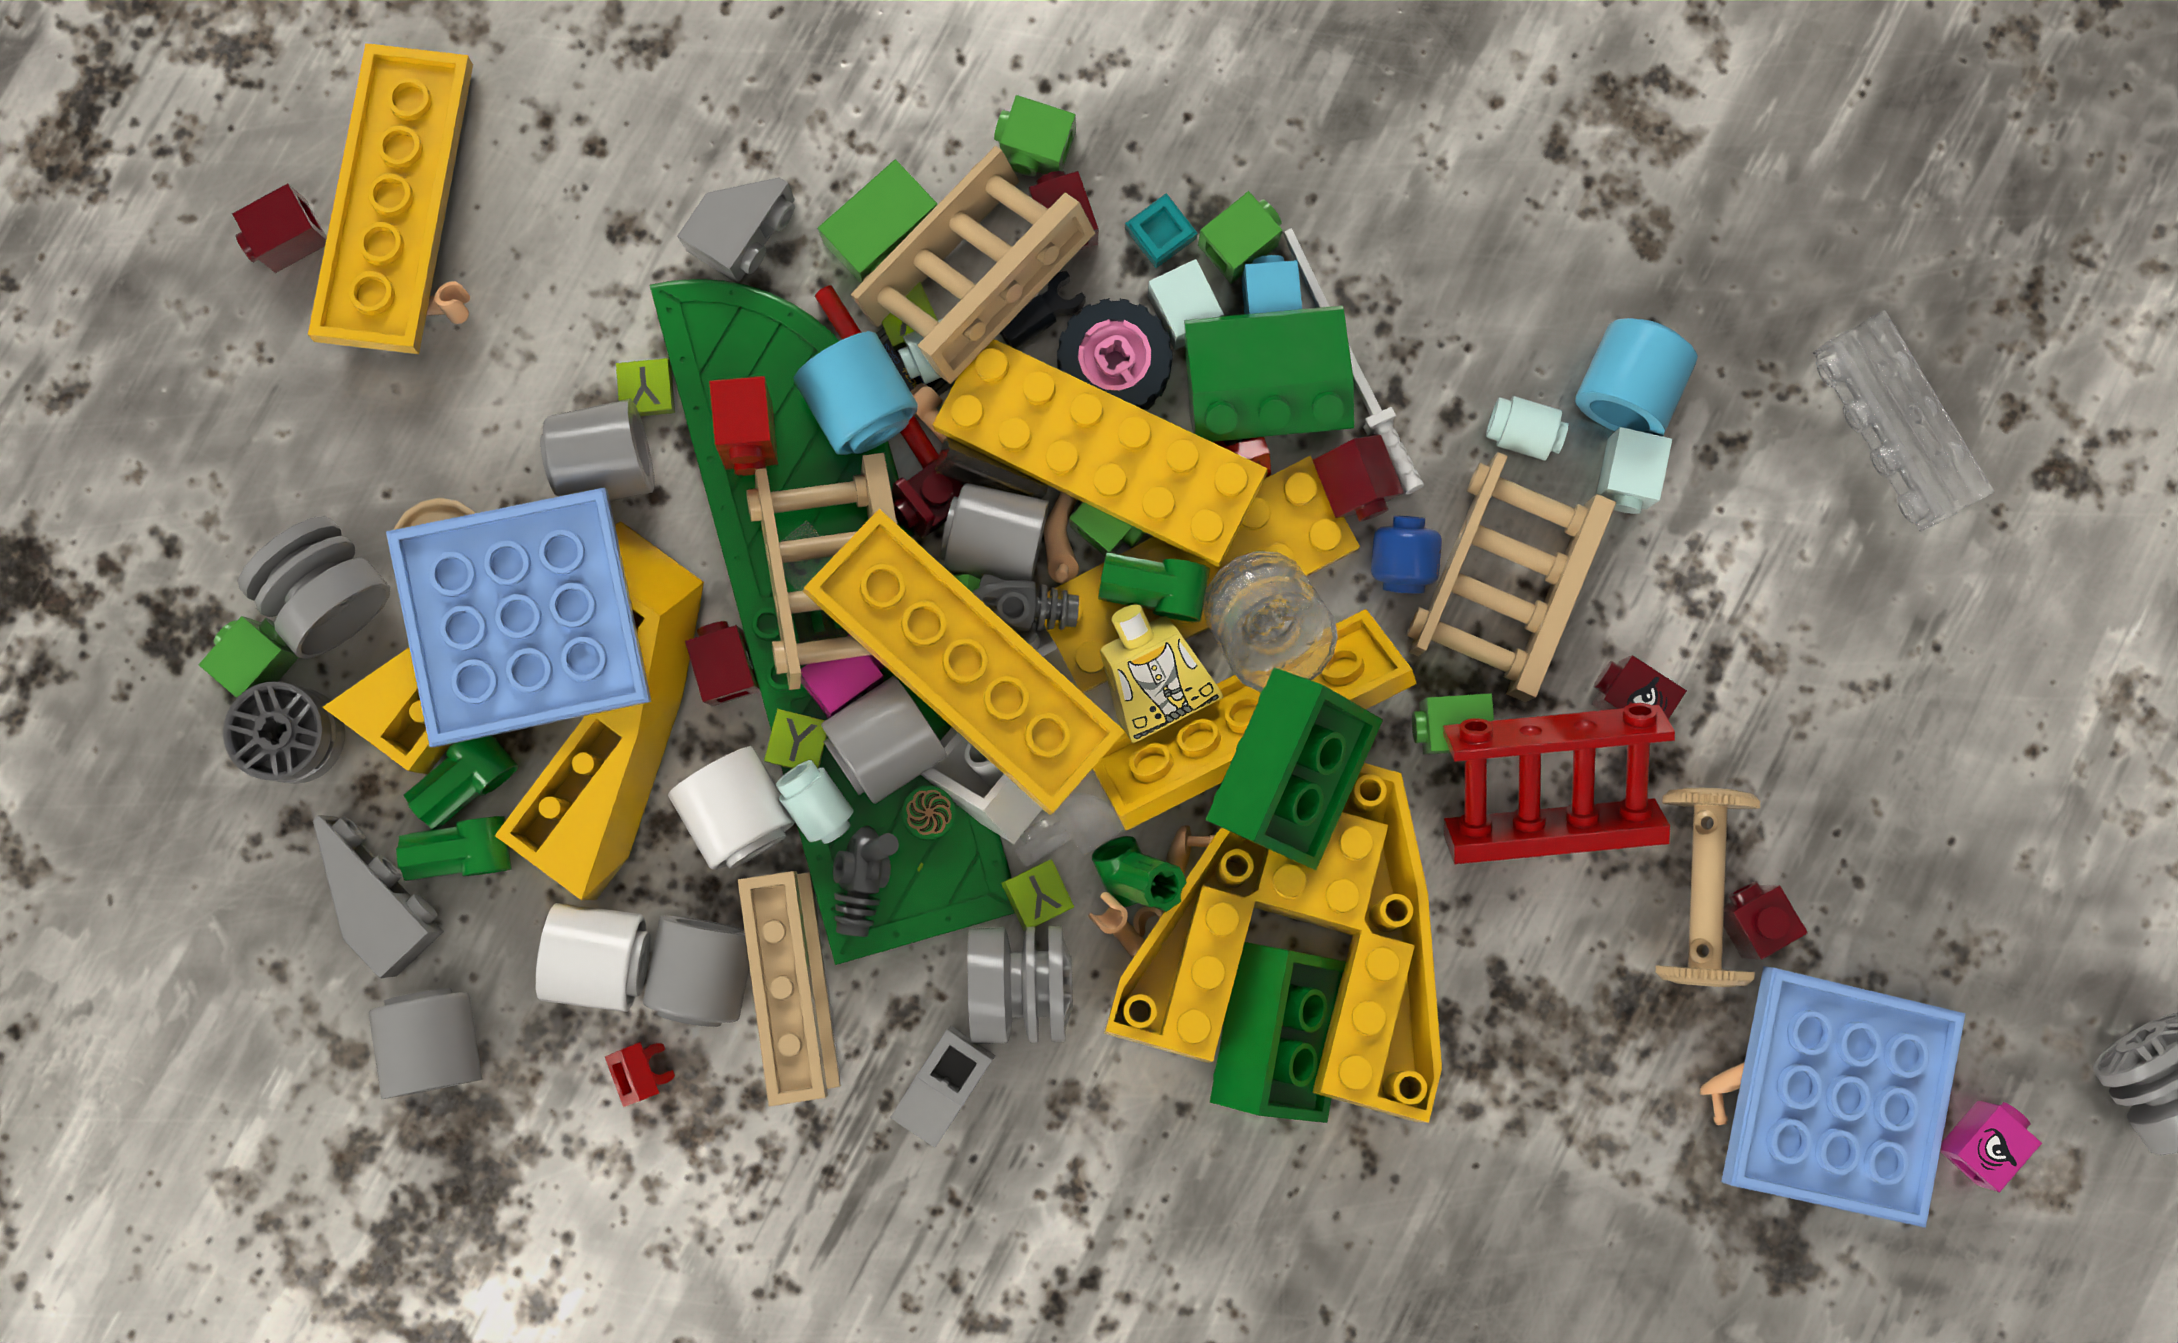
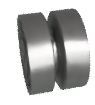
M266 682L247 689L233 702L224 721L223 739L229 757L246 774L263 780L298 784L315 780L334 766L341 755L345 742L344 723L323 708V706L331 701L323 694L288 683Z

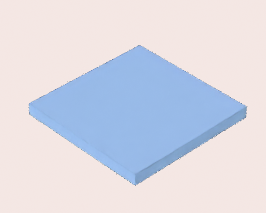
M605 487L386 531L430 747L444 746L651 702L609 494Z
M1763 966L1721 1182L1731 1186L1926 1228L1966 1013Z

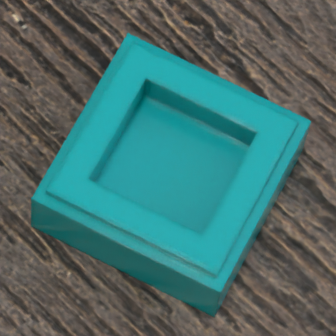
M1167 193L1125 223V230L1155 268H1158L1196 240L1198 235L1197 231Z

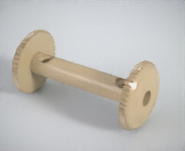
M1683 788L1669 790L1662 796V804L1694 807L1688 967L1656 965L1655 972L1662 980H1669L1677 984L1713 987L1747 986L1754 980V972L1722 970L1727 810L1760 809V801L1754 794L1732 789ZM1709 818H1712L1714 821L1711 829H1708L1706 824ZM1705 945L1709 948V954L1706 957L1702 954V948Z

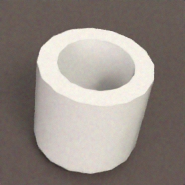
M752 746L741 748L710 763L680 782L668 794L711 869L717 870L727 865L729 869H732L755 858L786 837L784 832L795 823L780 802L779 797L781 793Z
M555 903L546 918L538 951L536 967L537 998L540 1001L627 1012L633 1005L635 997L641 994L647 973L650 934L646 931L645 918L641 914Z

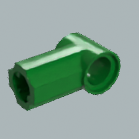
M1106 553L1098 600L1129 606L1140 605L1142 608L1152 609L1156 615L1167 616L1169 619L1200 622L1210 568L1186 560L1164 559L1162 562Z
M493 735L453 743L446 752L448 758L403 795L413 813L432 830L441 828L478 795L484 796L494 791L517 771L519 766Z
M505 816L464 820L457 822L456 827L400 835L396 855L398 868L402 872L404 881L462 873V876H475L512 870L509 846L495 836L506 821Z
M1123 836L1112 839L1102 844L1092 854V861L1106 892L1113 895L1124 907L1140 903L1147 907H1155L1167 912L1181 902L1182 889L1187 883L1181 868L1142 854L1134 837Z

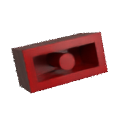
M765 376L709 381L715 446L725 470L734 469L737 475H755V469L778 465L773 404Z

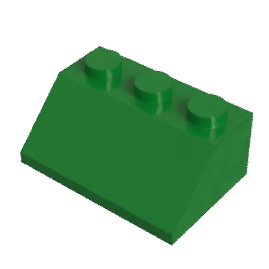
M1342 305L1184 320L1189 416L1194 434L1212 442L1354 428V380L1345 313Z
M1274 667L1266 686L1260 693L1258 704L1243 737L1238 742L1235 755L1220 788L1215 793L1213 804L1205 820L1316 870L1383 719L1322 684Z
M1244 942L1223 1022L1218 1059L1213 1074L1210 1103L1258 1116L1321 1123L1328 1122L1332 1098L1312 1092L1346 961Z

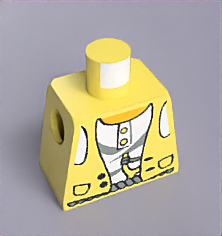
M1140 605L1126 606L1112 616V622L1120 638L1104 645L1100 650L1116 716L1133 744L1224 698L1219 687L1167 616L1160 617L1149 623Z

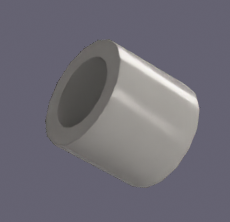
M631 399L548 416L544 420L543 434L540 438L541 455L547 479L556 496L605 487L608 490L610 501L653 492L654 472L649 444L640 414Z
M965 483L959 497L952 499L947 516L940 558L945 560L944 567L952 575L970 574L981 579L983 574H990L1003 580H1026L1032 582L1044 533L1049 501Z
M895 676L878 685L821 724L828 736V739L823 741L858 795L865 792L874 804L880 802L947 757V753L936 734Z
M660 916L643 998L644 1006L657 1011V1015L662 1018L698 1026L718 1027L722 1023L738 1021L750 968L744 929L694 918Z
M451 988L423 991L384 1000L385 1006L369 1011L381 1099L483 1080L471 1001L468 993H452Z

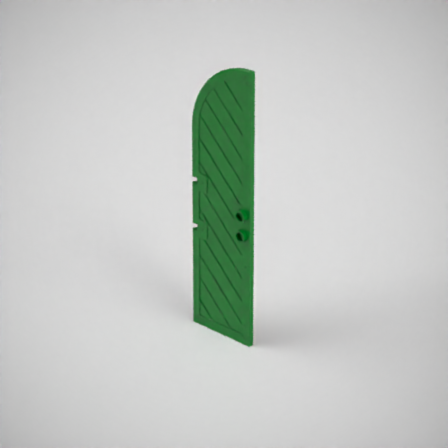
M682 279L650 284V290L771 732L777 709L827 720L826 715L802 684H800V689L789 690L787 673H776L772 642L781 641L762 525L761 521L751 522L746 490L755 489V475H737L734 469L725 470L715 446L709 381L765 376L773 404L778 465L766 466L770 492L853 481V476L861 474L863 455L884 453L890 488L892 490L893 483L899 480L889 441L859 454L840 455L835 453L793 379L797 371L807 361L824 349L839 342L830 330L809 313L770 292L725 280ZM856 502L774 513L779 542L856 532L868 521L866 506L857 507ZM897 521V525L910 537L915 535L913 528L907 530ZM832 557L821 558L818 565L814 562L815 559H810L807 563L796 561L794 563L797 570H805L807 574L804 576L795 575L790 570L789 563H783L787 592L802 591ZM823 610L791 614L796 644L849 635L846 630ZM886 667L880 670L883 674V682L895 676ZM897 678L939 741H941L952 726ZM825 745L819 768L826 770L852 807L853 813L848 819L850 827L839 838L827 844H824L821 839L809 842L799 827L798 831L835 965L1015 914L1001 884L1012 878L1000 835L980 824L954 802L955 820L951 829L944 836L935 840L916 838L904 826L902 820L903 803L913 790L922 786L934 785L920 774L880 802L874 804L865 792L858 795ZM781 766L783 775L791 770V768ZM871 826L875 829L878 836L885 833L893 834L897 838L899 846L896 853L888 856L891 864L889 881L884 888H879L878 893L869 894L871 897L881 899L880 905H867V907L877 910L874 916L865 917L874 921V924L869 927L868 937L837 933V921L834 920V916L844 915V912L837 911L835 904H846V902L834 899V893H847L846 890L841 888L840 883H836L833 878V864L839 851H846L851 837L861 827ZM923 863L921 870L918 871L919 865Z

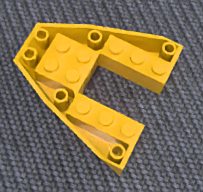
M621 521L615 524L651 702L584 716L495 834L498 839L581 901L597 900L630 855L683 698L690 661L685 641L694 638L704 581ZM409 647L323 706L325 710L409 772L428 775L451 745L429 746Z
M1364 763L1316 870L1224 828H1221L1216 833L1186 878L1187 883L1182 889L1181 902L1167 912L1164 911L1120 977L1104 1034L1206 1063L1213 1062L1253 908L1352 935L1312 1093L1414 1122L1429 1123L1442 1071L1428 890L1402 773Z

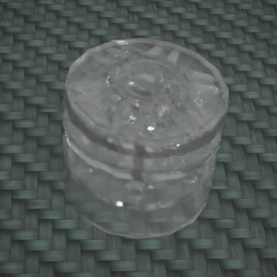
M1256 551L1236 557L1221 568L1207 587L1203 605L1206 625L1213 635L1215 642L1221 648V652L1230 669L1242 684L1261 692L1266 686L1274 667L1305 679L1313 680L1321 674L1333 657L1338 638L1335 618L1296 561L1279 552Z

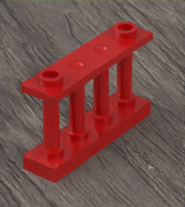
M1632 703L1621 709L1495 721L1473 718L1467 719L1460 724L1443 725V735L1454 762L1465 761V814L1461 817L1444 818V838L1454 865L1669 844L1670 824L1656 799H1648L1650 743L1675 741V730L1660 705ZM1628 745L1625 799L1618 802L1594 804L1596 748ZM1573 750L1572 804L1566 807L1540 809L1541 753ZM1519 756L1518 809L1513 812L1487 814V759Z

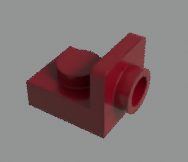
M941 457L906 481L904 477H901L893 483L891 490L897 521L907 530L913 528L921 539L947 521L952 499L959 497L963 484Z

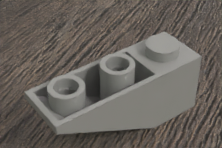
M318 815L313 820L342 938L379 978L396 977L444 932L434 921L438 914L423 897L418 894L410 896L397 882L402 876L389 860L381 855L374 857L362 844L366 839L364 833L350 819L344 816L339 819L334 816Z

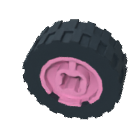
M1110 298L1102 299L1100 303L1092 306L1088 304L1081 308L1082 312L1070 318L1067 322V329L1065 332L1062 331L1060 335L1059 348L1057 350V368L1143 410H1149L1155 405V400L1163 395L1168 379H1170L1173 350L1170 347L1171 339L1168 331H1164L1162 328V321L1156 315H1151L1147 307L1141 304L1129 303L1130 300L1121 298L1120 301H1110Z

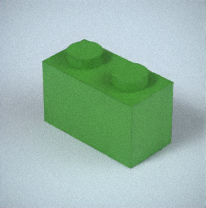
M895 159L817 229L824 245L862 283L865 277L872 273L938 204Z

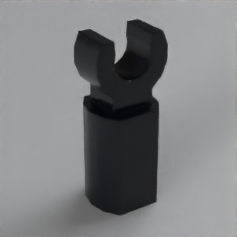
M1067 271L1057 273L1049 281L1047 291L1041 295L1038 293L999 333L1008 346L1018 349L1057 322L1055 318L1057 315L1074 314L1084 306L1086 297L1082 292L1070 300H1065L1058 295L1059 289L1070 282V275Z

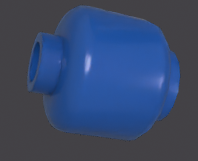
M1393 516V526H1383L1375 531L1371 564L1372 576L1376 580L1383 582V590L1425 593V585L1435 583L1439 577L1442 546L1441 535L1433 529L1425 528V518Z

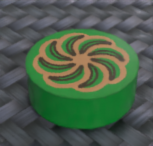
M922 786L913 790L906 797L902 806L904 826L910 834L922 840L941 838L951 829L955 820L956 811L952 798L944 790L935 786Z

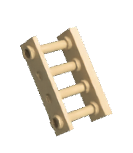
M994 146L971 169L952 191L850 294L870 323L878 328L884 318L891 312L924 337L917 345L934 371L949 384L964 371L979 353L989 345L1095 234L1080 202L1067 193H1064L1047 209L1015 186L1019 183V180L1005 154L997 146ZM999 202L1033 224L1014 246H1010L979 224ZM963 239L997 262L977 284H974L943 261ZM928 276L960 299L957 305L940 322L905 297L919 282L922 283Z
M1498 452L1488 462V465L1478 464L1467 488V492L1475 495L1428 608L1426 610L1418 607L1406 636L1414 639L1409 653L1418 657L1427 651L1430 641H1434L1504 671V677L1511 680L1506 694L1527 702L1536 698L1616 502L1596 494L1584 506L1576 504L1573 508L1499 477L1508 456ZM1491 496L1565 527L1564 533L1570 535L1571 538L1564 554L1557 552L1553 556L1480 525ZM1471 544L1545 575L1544 581L1551 583L1545 601L1537 600L1535 604H1532L1459 573ZM1452 592L1525 623L1524 629L1530 631L1531 634L1524 651L1518 648L1515 652L1509 651L1439 621L1450 593Z
M884 453L863 455L861 474L853 476V481L775 492H770L766 468L755 469V489L746 490L750 520L751 522L761 521L781 638V641L772 642L775 669L777 674L787 673L789 690L800 689V665L872 654L852 636L796 644L791 614L822 609L803 590L787 592L783 563L832 557L856 532L779 542L774 513L856 502L857 507L866 506L868 520L878 509H881L897 524Z
M797 871L738 879L768 1106L826 1098L828 1096L827 1089L840 1087L841 1082L810 872L797 874Z

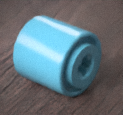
M1617 319L1608 325L1577 392L1575 403L1586 416L1610 430L1616 431L1622 427L1664 436L1694 370L1698 355L1689 342L1674 330L1662 324L1644 319Z
M875 332L858 333L831 345L807 361L793 377L795 385L836 454H859L887 442L909 424V420L918 410L915 398Z

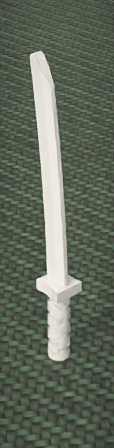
M1292 228L1283 231L1294 260H1298V268L1317 308L1330 307ZM1349 346L1354 384L1370 414V417L1365 418L1366 424L1363 428L1367 436L1372 434L1382 436L1405 494L1414 493L1421 489L1424 483L1417 470L1414 469V464L1410 456L1407 455L1403 443L1400 442L1396 429L1393 428V420L1396 414L1392 407L1381 410Z

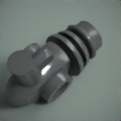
M983 574L979 588L972 591L976 597L1015 632H1029L1034 618H1036V631L1043 630L1045 619H1047L1048 630L1054 629L1056 620H1058L1060 630H1063L1065 627L1075 628L1077 624L1079 595L1068 594L1067 590H1064L1061 594V599H1058V590L1051 588L1050 597L1047 598V586L1041 584L1039 597H1037L1035 582L1003 580L990 574Z
M871 826L861 827L851 837L846 851H839L833 864V878L836 883H840L839 885L842 889L847 891V893H834V899L846 902V904H835L837 911L844 912V915L834 916V920L837 921V933L868 937L869 927L874 924V921L865 917L874 916L877 910L867 907V905H880L881 899L871 897L869 894L878 893L879 888H884L889 881L891 864L888 856L896 853L899 846L898 840L893 834L885 833L878 836L875 829Z

